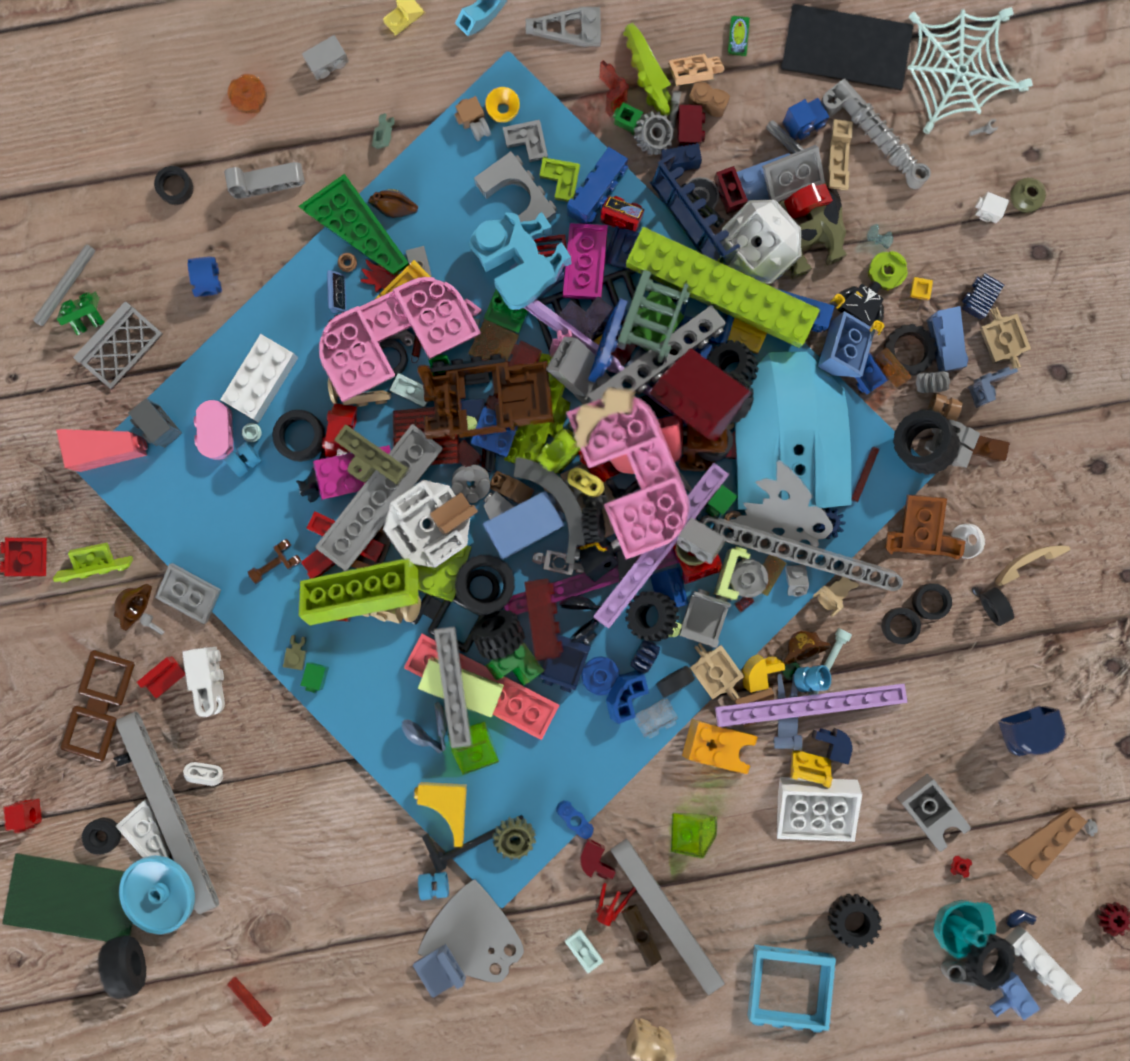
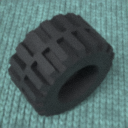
M728 340V343L721 342L719 347L717 345L714 347L715 350L713 352L710 351L708 354L710 357L706 359L722 371L732 362L739 361L737 368L733 371L737 372L736 374L738 375L742 374L745 376V380H748L751 385L753 384L752 380H756L757 375L755 373L759 369L757 367L758 362L744 343L741 344L737 340L734 343L733 340Z
M652 591L639 593L640 596L635 595L633 597L634 601H630L628 604L630 608L626 609L625 612L628 613V617H625V620L629 622L627 627L632 629L631 633L637 636V638L647 641H661V639L669 638L668 635L674 633L672 629L678 626L676 620H679V616L676 615V612H679L678 607H674L676 604L674 600H670V597ZM655 606L659 617L657 623L650 627L646 621V614L650 607Z
M509 610L487 614L474 624L475 626L472 627L471 632L480 655L490 660L503 658L514 653L515 650L520 648L519 646L523 644L525 639L524 631L516 614Z
M846 894V898L838 897L840 901L838 903L834 901L832 903L834 908L829 909L831 916H828V921L830 922L829 927L833 931L832 933L842 944L849 948L852 946L855 949H860V946L866 948L869 942L872 945L874 943L873 938L876 937L878 939L879 937L877 931L882 929V926L879 924L882 922V919L878 915L880 914L870 901L863 896L860 897L858 894H854V896ZM856 911L863 912L864 922L862 926L856 930H847L845 928V921L848 915Z

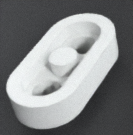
M192 762L187 764L183 770L185 780L191 783L214 786L223 780V771L216 765Z

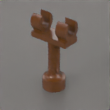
M288 539L281 541L273 547L278 557L260 569L254 567L247 571L255 584L262 581L263 574L278 566L279 563L283 562L286 568L290 570L302 562L297 555L287 560L282 551L291 546Z

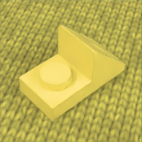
M396 0L397 8L383 18L384 23L395 36L424 14L423 9L415 0Z

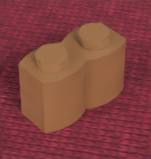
M695 82L688 103L689 105H702V110H706L710 115L723 117L730 95L721 89H713L707 83Z

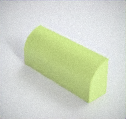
M431 657L418 689L444 699L439 660ZM461 668L466 707L480 714L492 717L504 685Z

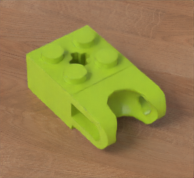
M561 429L553 437L555 440L551 444H546L536 457L548 471H553L555 474L561 473L574 460L578 452L581 451V447L576 446L577 441L574 440V433L569 429Z

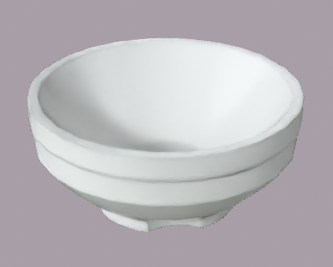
M961 524L953 529L952 537L966 541L962 558H974L982 552L985 538L982 531L976 525ZM971 534L975 535L977 538V543L975 545H972L969 542V536Z

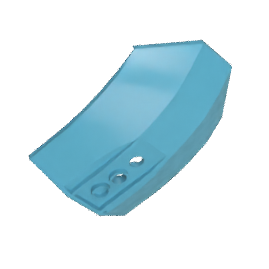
M808 352L767 353L758 363L757 367L759 369L755 373L757 378L752 380L753 384L750 386L754 391L752 407L745 418H742L737 423L734 422L737 461V509H747L743 504L745 502L763 504V499L770 498V495L760 488L756 481H762L764 478L776 481L777 461L784 463L794 474V469L798 464L803 466V473L796 476L804 483L812 495L808 504L809 507L828 508L851 505V442L848 407L844 388L828 372L819 368L818 362ZM797 444L802 445L804 448L803 453L799 456L793 452V448ZM781 490L778 497L782 500H787L790 498V495L787 491Z

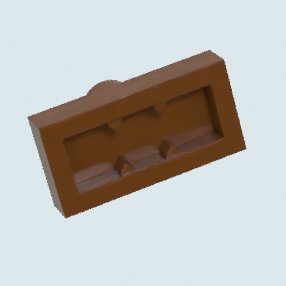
M979 436L975 448L969 450L973 452L972 455L1004 462L1007 459L1010 442Z

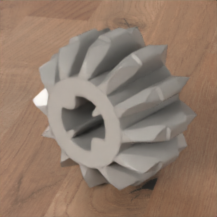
M925 372L917 375L916 386L917 391L920 393L943 392L949 389L950 378L947 372Z

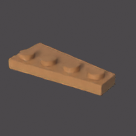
M1069 807L1050 820L1046 826L1040 827L1034 831V834L1027 839L1024 838L1018 842V845L1008 849L1005 853L1031 877L1037 880L1087 821Z

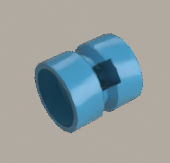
M246 441L237 448V452L232 451L224 458L228 466L240 478L249 471V467H255L262 461L257 452ZM242 455H244L247 458V462L243 460V458L241 457Z
M824 665L812 666L811 668L800 667L794 674L795 686L802 693L828 690L831 685V673Z
M446 871L435 872L434 876H431L430 873L418 875V890L421 901L431 900L433 896H436L438 899L449 897V882ZM437 881V890H434V882Z

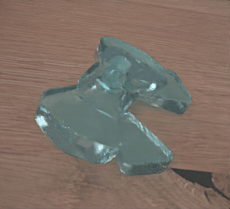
M872 225L867 234V240L875 241L876 244H882L888 249L893 243L892 233L889 231L882 236L878 234L879 225Z

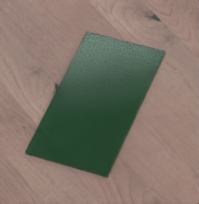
M20 853L15 854L2 924L100 941H108L124 935L131 936L133 923L125 914L119 897L120 881L125 871Z

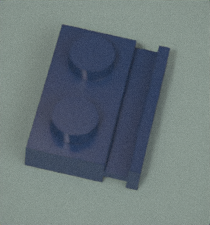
M616 226L606 251L605 264L629 270L626 267V261L640 233Z

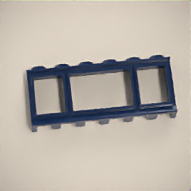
M673 152L658 161L657 170L652 181L649 183L698 252L728 266L741 246L738 243L727 251L724 249L720 242L728 237L729 232L723 230L714 235L709 228L716 223L717 215L712 214L703 219L698 211L705 207L706 200L701 198L693 204L689 200L687 195L694 191L695 185L689 183L682 188L679 186L676 179L683 175L684 169L682 167L669 172L676 156Z

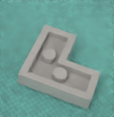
M540 120L503 127L507 148L526 145L529 162L542 160L543 157L548 158Z

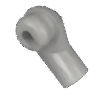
M407 329L389 337L391 340L400 339L406 346H411L415 342L413 334Z

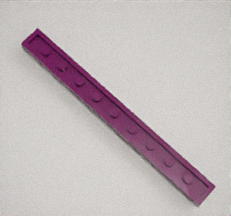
M673 547L655 570L679 563ZM618 565L596 582H593L585 573L513 595L505 606V610L512 611V613L514 612L517 615L571 596H577L619 582Z

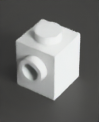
M987 192L983 197H979L975 208H978L975 215L979 216L983 221L997 223L1003 217L1009 200Z

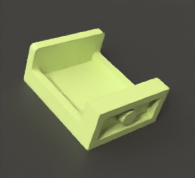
M735 547L727 550L713 593L714 595L737 600L739 592L728 589L737 558L743 560L750 558V554L746 553V549Z

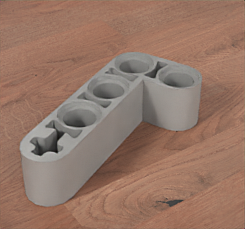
M298 162L245 173L237 167L228 168L224 171L228 192L237 199L290 189L305 184L302 165Z

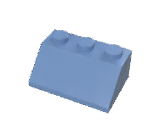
M790 153L737 172L748 201L769 200L762 166L789 156Z
M845 311L831 321L818 367L833 376L861 377L875 329L872 332L869 331L871 326Z

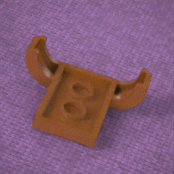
M907 494L902 532H887L885 542L887 551L890 554H893V552L943 555L954 559L961 558L964 555L966 541L957 537L942 535L947 498Z

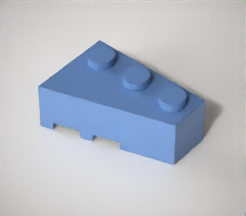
M958 306L937 311L927 319V324L931 333L930 336L934 337V344L937 346L935 358L938 371L948 373L962 370L967 367L968 356L965 350L961 308Z

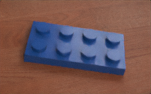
M621 298L607 320L587 379L595 383L598 377L603 376L606 368L609 367L612 361L610 354L616 348L618 341L615 339L621 333L623 325L620 324L621 321H624L628 312L625 309L628 301Z

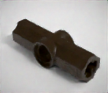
M636 904L626 907L621 913L633 936L634 942L646 966H653L661 961L662 957L650 934L649 928L646 926ZM641 931L647 934L644 939H639L636 935Z

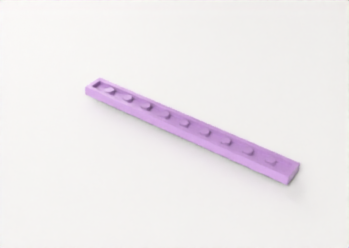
M715 463L711 465L688 495L689 515L686 524L691 518L695 519L729 476L727 472ZM678 536L664 546L642 553L593 617L609 629L675 545Z
M896 684L715 707L717 726L722 727L908 702L905 684Z

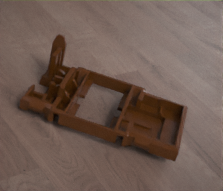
M547 361L509 366L508 362L446 370V375L433 376L429 366L419 365L417 371L423 382L424 401H434L435 417L428 418L424 416L426 439L444 437L445 435L455 439L456 434L463 438L507 432V427L514 431L518 425L525 426L531 425L530 423L535 425L554 422L549 372L546 370L548 367ZM492 372L494 394H498L499 405H495L497 426L468 430L467 410H462L461 399H466L464 375Z

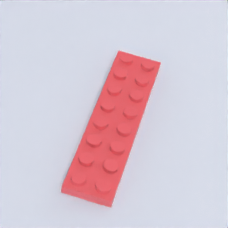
M422 633L404 669L422 678L431 657L438 659L436 640ZM459 653L462 669L504 685L493 715L542 740L559 704L505 676L496 681L486 666Z

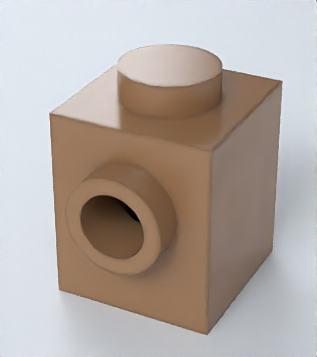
M476 96L470 99H463L455 106L457 112L454 114L459 125H463L464 129L470 128V123L479 122V119L482 117L485 119L484 111Z

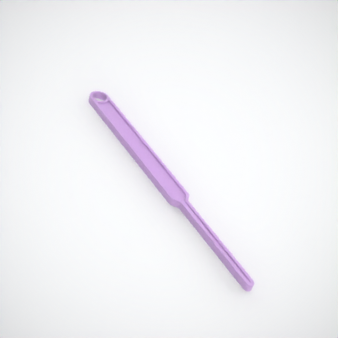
M536 299L524 307L554 331L561 330L562 335H566L568 330H571L572 337L577 338L596 355L599 347L598 344ZM610 355L612 361L606 369L618 374L625 368L621 366L617 358ZM646 385L648 388L642 393L672 415H677L649 393L652 388Z

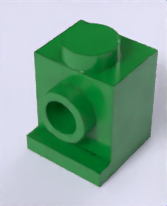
M623 102L621 107H617L613 114L614 125L634 135V128L637 127L636 121L641 119L643 112Z

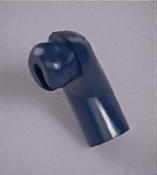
M1023 910L1012 912L1006 919V924L1010 928H1015L1022 922L1034 925L1036 922V916Z

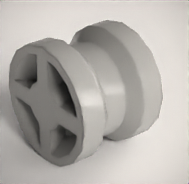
M483 117L479 119V122L469 124L477 142L483 136L488 137L491 135Z

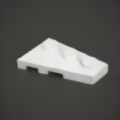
M148 799L140 803L116 825V828L143 858L154 855L166 858L170 856Z

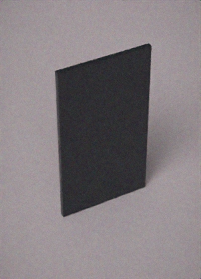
M793 3L781 70L837 80L845 79L848 82L902 91L914 24Z

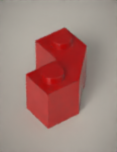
M336 403L333 405L332 410H329L327 413V432L322 442V448H325V457H335L351 453L334 439L345 424L353 430L357 424V407Z

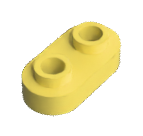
M574 468L568 474V482L574 488L590 497H598L602 494L604 484L594 475L581 468ZM581 476V481L577 482L578 477ZM597 485V489L593 491V486Z

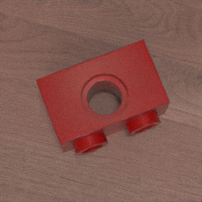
M40 798L18 801L3 807L6 831L14 830V833L25 832L27 829L35 828V824L42 822Z

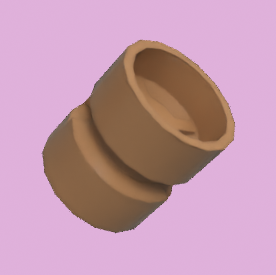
M934 393L927 410L939 412L947 420L957 421L962 409V401L952 397L948 400L947 396Z

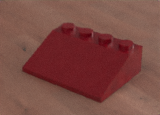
M690 348L659 378L649 394L704 436L717 441L751 391Z

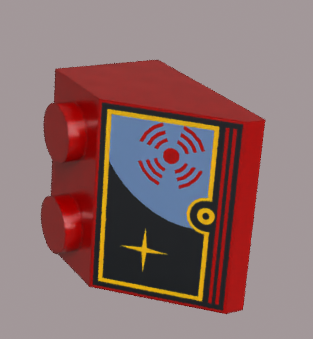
M609 196L601 210L600 223L613 228L617 226L621 229L637 232L645 209L637 203L630 204L624 202V199L621 197Z

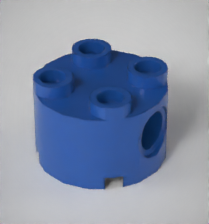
M207 256L188 259V273L190 283L194 286V289H192L194 297L222 293L221 282L217 275L219 274V267L215 257Z

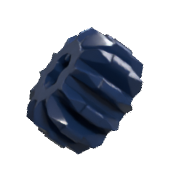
M828 507L826 511L824 509L823 511L832 521L833 530L826 537L827 540L831 539V535L837 538V532L842 533L844 531L840 525L846 524L845 521H840V518L844 517L843 514L837 516V508L832 511L831 507ZM817 523L815 524L817 528L813 529L814 532L820 530L821 533L825 530V525Z
M642 641L631 660V667L639 673L645 674L649 672L659 655L660 647L652 641Z

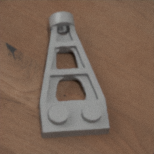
M579 7L539 18H526V34H533L581 47H600V7ZM579 19L582 32L579 35L568 33L565 30L567 21ZM559 21L561 23V32H549L546 29L547 23Z

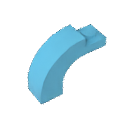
M477 0L474 4L462 8L455 24L467 36L473 35L482 30L497 16L507 0Z

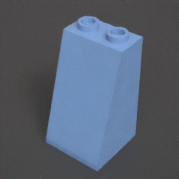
M544 491L483 523L502 560L565 526L563 522L566 519L561 511L557 512L555 509L556 501L551 493L547 494Z

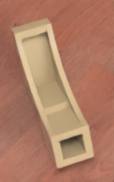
M611 387L603 393L602 403L605 404V407L589 404L582 405L578 409L576 416L577 421H579L578 428H576L574 440L577 441L576 446L585 447L589 445L594 428L607 415L631 412L635 391Z

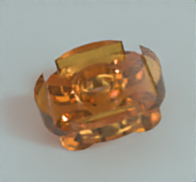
M251 74L240 75V78L232 80L228 87V97L233 107L239 112L247 114L260 112L267 99L266 88L261 80ZM250 90L251 96L245 98L243 93H247Z

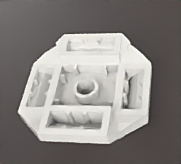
M749 200L722 228V231L727 230L729 232L728 237L720 242L726 251L738 243L741 246L728 266L763 283H775L801 257V227L776 200ZM760 236L762 239V244L759 247H757L755 245V240L757 237Z
M422 480L390 502L383 530L403 559L409 558L413 564L435 568L467 546L470 517L448 533L443 534L430 516L432 511L455 496L450 486ZM426 518L430 520V527L428 529H424L422 526V522Z

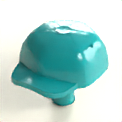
M957 900L942 906L937 912L933 927L934 935L941 947L953 957L962 958L967 956V953H970L972 944H975L977 947L984 946L987 942V935L996 934L997 928L993 908L986 902L973 903L968 900Z

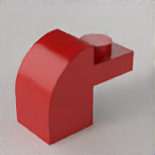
M814 183L793 193L784 201L789 215L794 219L807 215L813 208L828 205L833 200L826 184L815 186Z

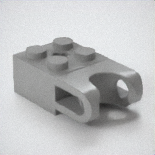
M928 774L897 796L898 800L940 852L947 848V844L943 839V833L947 828L951 826L957 827L964 834L971 830V827L936 781Z

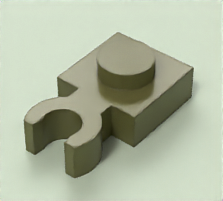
M292 635L290 638L292 648H286L283 667L304 670L307 651L302 650V647L306 644V637H302L301 643L298 644L295 641L296 635Z

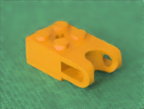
M691 719L682 756L691 761L748 774L750 765L739 759V751L745 745H756L758 737L724 726L718 727L716 724Z

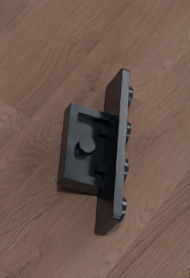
M501 353L491 354L490 358L482 359V356L471 357L470 361H463L460 358L451 360L452 363L444 364V361L433 362L429 368L431 372L503 363L506 362V356H501ZM489 372L464 375L465 385L490 382Z

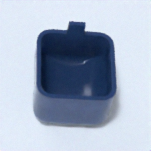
M1037 706L998 720L1006 747L1011 754L1016 756L1049 754L1058 749L1066 737V727L1058 708Z

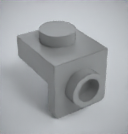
M786 566L788 596L794 595L798 597L806 595L809 587L806 566Z

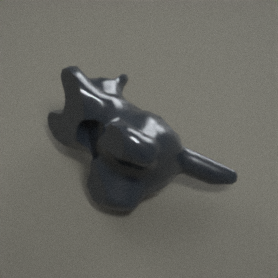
M325 448L321 450L319 460L326 458ZM313 466L306 480L296 481L300 495H308L310 503L317 500L320 494Z

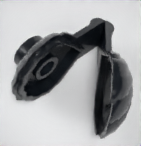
M582 596L565 598L559 604L561 608L572 610L598 611L601 607L596 606L589 598ZM593 618L572 635L570 638L571 642L583 641L584 644H588L597 636L595 630L600 622Z

